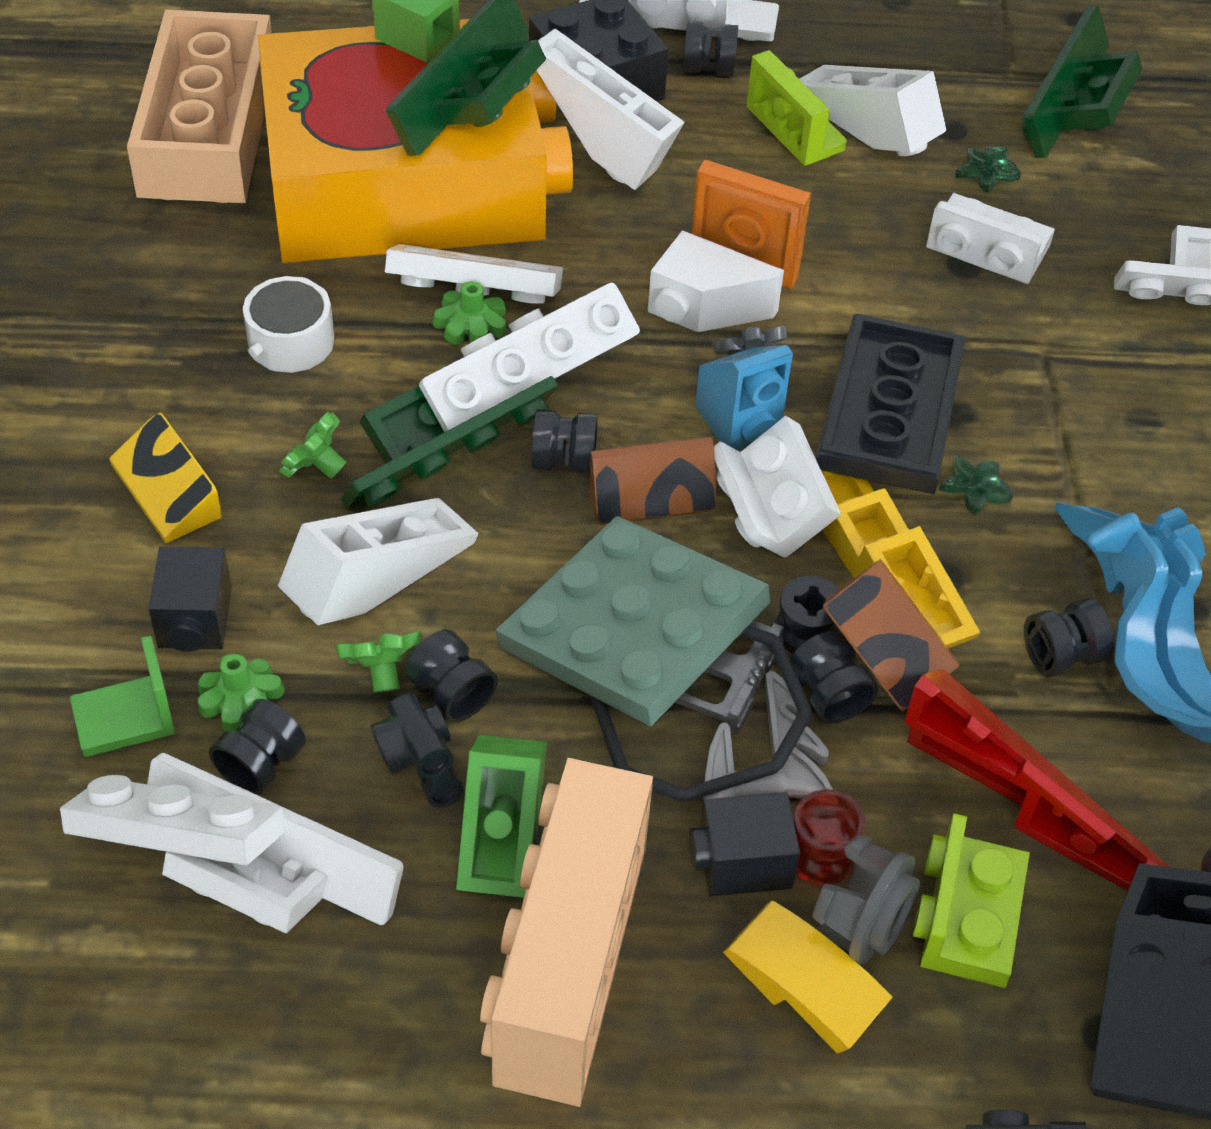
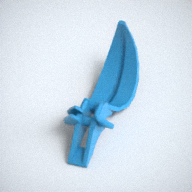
M1056 503L1055 511H1058V515L1061 516L1067 527L1071 529V533L1087 543L1095 553L1103 570L1107 591L1119 594L1125 589L1122 599L1124 613L1118 621L1115 664L1127 689L1156 714L1166 717L1183 733L1203 742L1211 743V674L1206 668L1194 631L1193 595L1202 579L1200 563L1206 555L1200 531L1193 523H1188L1187 516L1180 507L1160 514L1152 525L1139 521L1138 515L1134 512L1120 515L1096 507Z

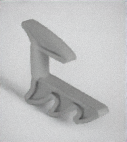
M768 671L764 688L773 758L795 720L798 711L784 679L776 672ZM721 723L718 726L710 746L704 782L737 772L734 771L731 731L728 723ZM806 726L784 767L776 774L704 796L703 802L704 799L787 792L789 798L807 800L821 809L832 813L836 811L838 797L824 773L808 758L810 757L818 764L824 765L828 761L829 751L823 742Z

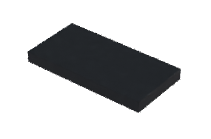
M854 314L817 449L816 461L821 471L935 495L966 337L954 333Z

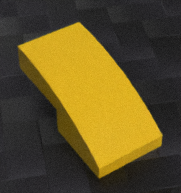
M773 900L761 909L723 951L732 963L773 1005L786 1000L837 1054L850 1049L892 999V996L865 969L850 958L835 943Z

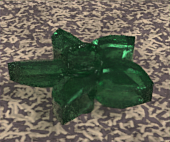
M968 147L967 158L971 163L964 164L956 170V178L979 176V186L986 193L993 189L997 181H1016L1020 179L1021 174L1016 164L1008 160V147H987L984 152Z
M955 455L952 467L957 475L945 479L941 483L940 491L965 493L964 501L966 508L974 515L983 509L986 501L997 505L1011 503L1013 498L1012 491L1006 482L998 478L999 462L987 460L978 463L975 468L969 461Z

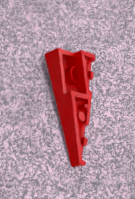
M944 669L921 676L914 686L904 724L911 727L907 743L1021 805L1014 825L1015 829L1126 891L1130 888L1139 863L1169 867Z

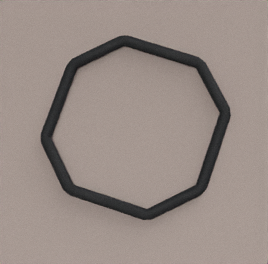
M750 625L740 634V636L770 646L798 711L795 720L772 760L687 788H681L653 776L652 791L676 801H691L776 774L784 767L811 719V708L780 638L775 634ZM592 696L591 702L614 768L646 774L628 766L607 704Z

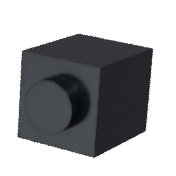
M159 547L148 608L157 648H172L184 652H192L199 649H223L232 589L225 548Z
M787 792L704 799L700 827L690 828L689 846L694 871L705 870L709 897L793 888L800 850Z

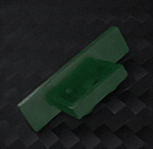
M488 0L387 106L386 113L407 155H421L447 125L472 123L475 127H482L493 123L501 117L503 107L512 97L530 84V77L545 62L546 57L538 40L525 41L529 36V31L515 0Z
M1099 5L1087 6L1079 22L1074 26L1062 51L1058 53L1056 61L1046 78L1041 82L1035 97L1023 113V134L1027 140H1030L1035 158L1048 157L1062 130L1083 128L1086 131H1096L1112 126L1143 69L1138 51L1106 54L1109 42Z
M549 376L446 432L442 429L419 386L366 412L359 422L385 464L354 480L343 494L342 502L347 509L365 501L369 508L383 503L401 489L398 482L416 473L420 480L427 479L449 465L451 460L448 455L466 446L470 453H474L495 441L501 435L498 428L515 420L519 427L534 421L537 409H549L546 400L559 385L553 376Z

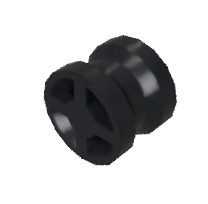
M801 576L791 580L782 591L779 603L780 611L776 624L783 626V645L792 654L804 642L816 635L827 631H840L823 607L828 595L838 589V586L828 579L818 576Z

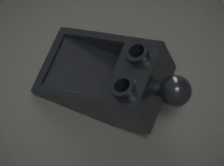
M1210 848L1202 859L1201 871L1140 863L1137 867L1115 926L1090 1089L1096 1097L1211 1120Z

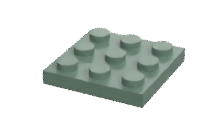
M616 516L495 631L499 648L651 727L770 604L769 585Z

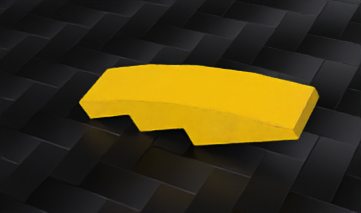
M821 471L841 513V516L822 531L853 578L881 559L948 649L976 639L980 631L920 526L910 530L907 528L886 489L874 491L868 480Z

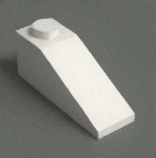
M557 29L552 30L538 40L546 57L545 62L537 69L538 74L591 159L605 168L613 179L627 184L636 190L657 171L682 128L684 121Z
M823 65L799 79L817 97L821 98L830 109V121L873 149L896 151L899 156H910L924 151L927 148V142L946 131L933 71Z
M440 498L303 523L278 587L299 606L304 615L312 619L317 625L362 615L473 545L479 533Z

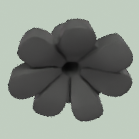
M759 326L750 327L741 331L742 338L731 337L711 342L715 354L729 355L750 348L774 346L776 343L787 338L786 326L768 329L762 334Z

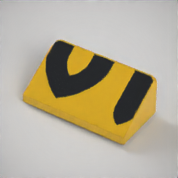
M161 412L150 418L109 458L110 464L165 544L222 518L218 493L214 484Z

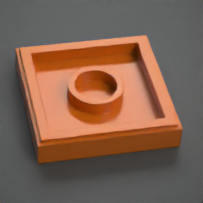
M705 159L697 171L691 234L784 270L782 286L792 289L799 277L811 193Z

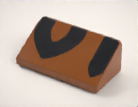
M712 437L591 451L589 494L598 524H609L616 516L628 521L714 510L716 505V479Z
M881 559L828 595L823 604L825 611L901 711L909 707L914 686L923 674L944 669L950 674L960 665Z

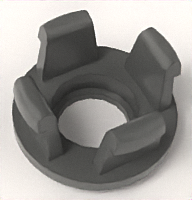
M865 835L856 836L845 847L846 856L855 862L847 884L851 890L831 884L823 885L812 917L820 923L816 929L833 943L849 952V957L860 965L868 962L875 952L884 955L889 951L911 913L920 886L919 879L913 877L915 869L914 856L904 851L896 854L871 843L873 838Z

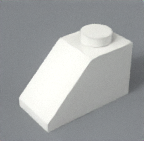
M682 230L651 270L648 312L696 332L771 319L778 312L784 270Z

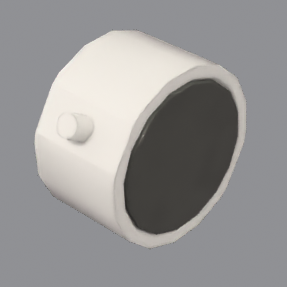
M283 276L269 279L257 285L246 296L242 310L249 346L248 352L255 361L275 372L294 373L311 369L323 362L331 353L335 339L331 303L324 288L307 278Z

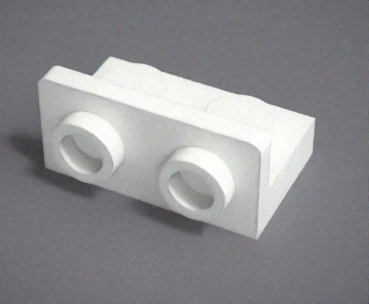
M953 193L948 202L940 201L934 209L926 247L1029 284L1051 244L1055 229L1034 222L1029 218L1017 216L986 205L976 199Z
M784 416L741 452L721 441L714 446V459L719 469L716 473V479L722 490L731 498L738 514L735 524L739 533L753 547L759 548L762 546L786 558L841 516L800 424L789 417Z

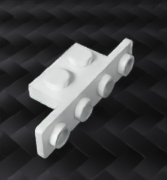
M628 0L651 28L663 27L687 31L688 20L704 22L708 28H719L723 24L739 25L737 37L747 41H773L779 5L776 3L754 0Z
M1177 225L1171 237L1170 264L1125 261L1114 277V289L1129 291L1130 296L1138 299H1157L1163 295L1185 297V301L1190 304L1211 305V229Z
M609 283L544 317L539 309L520 317L508 325L512 333L497 341L492 333H489L471 342L461 349L464 358L425 377L420 381L419 387L442 429L446 432L549 376H553L555 379L636 336L640 329L617 286L614 283Z
M166 753L159 754L151 761L147 785L158 787L183 785L188 787L191 792L221 797L234 794L250 797L253 802L279 806ZM284 807L282 808L285 833L247 866L167 851L165 854L162 875L191 888L200 895L208 896L254 918L261 924L271 926L284 933L289 932L322 898L379 925H384L393 915L404 868L401 861Z

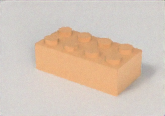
M165 10L127 144L137 198L246 203L265 117L257 35L272 34L270 15Z
M567 758L560 785L547 784L539 814V825L544 826L540 846L529 845L522 868L520 888L526 889L521 910L510 909L503 931L501 953L507 954L502 977L491 975L481 1008L480 1021L487 1023L481 1054L492 1057V1086L573 1106H581L646 851L653 776Z

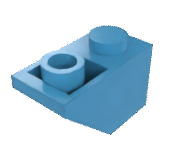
M787 345L750 348L699 365L695 407L719 441L737 451L744 449L783 418L793 352Z

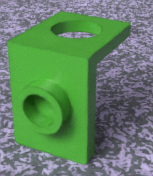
M151 635L141 638L150 676L75 694L70 697L84 757L175 734Z

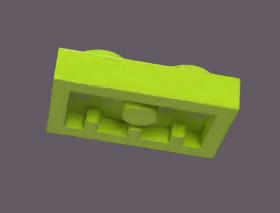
M770 50L752 56L746 107L804 166L845 151L847 139L829 122L830 109L823 100L806 87L796 77L795 73L786 67Z
M953 813L946 836L933 834L927 854L924 875L936 878L933 896L921 894L914 921L912 936L925 939L920 967L1006 988L1012 971L1030 852L965 837L967 816Z

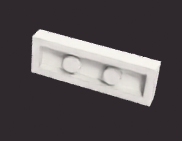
M398 244L387 249L385 272L400 274V283L409 286L434 287L435 280L455 282L456 291L460 292L462 284L474 281L483 286V295H489L490 288L511 290V299L516 301L544 303L545 295L554 296L561 290L563 267Z
M108 775L91 781L87 789L60 807L63 832L65 834L246 866L285 833L282 806L253 802L250 797L234 794L221 797L191 792L188 787L183 785L158 787L135 783L122 775Z

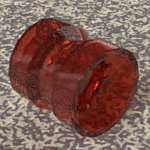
M829 789L811 792L801 799L795 809L793 819L800 850L796 874L801 879L815 885L837 884L847 878L854 868L855 862L846 856L845 847L853 838L863 835L865 816L860 805L849 795Z

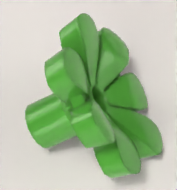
M474 281L465 282L462 284L460 292L451 290L443 295L442 308L435 310L432 323L437 329L446 328L443 337L454 345H459L465 339V335H468L470 343L488 333H492L494 337L501 338L507 333L506 320L502 318L506 314L505 303L500 297L485 299L483 286L480 283Z
M326 412L318 423L316 422L312 425L305 437V442L297 444L288 452L280 464L283 466L278 472L290 478L298 469L304 466L309 467L313 463L331 480L340 471L347 461L329 446L332 442L331 436L333 431L340 423L334 412L331 414Z
M412 632L404 636L399 634H383L379 636V642L341 643L335 645L339 659H346L348 664L359 663L365 668H370L374 693L388 692L400 689L396 663L402 662L405 656L412 654L414 649L422 642V632Z
M228 654L221 658V672H208L200 677L198 692L201 696L198 698L197 710L204 718L214 717L221 712L222 729L226 732H236L240 726V716L255 699H279L284 695L285 687L280 677L273 675V671L267 661L257 658L247 663L242 655Z

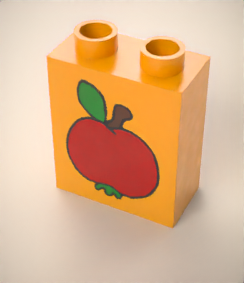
M462 19V20H460V29H461L470 19ZM375 26L257 35L271 177L282 263L387 254V249L398 244L431 249H449L546 240V195L572 192L573 162L567 127H540V123L555 122L556 101L537 71L530 77V84L512 97L503 107L501 117L493 123L482 127H475L472 123L447 125L421 155L409 156L386 113V108L428 63L375 39Z

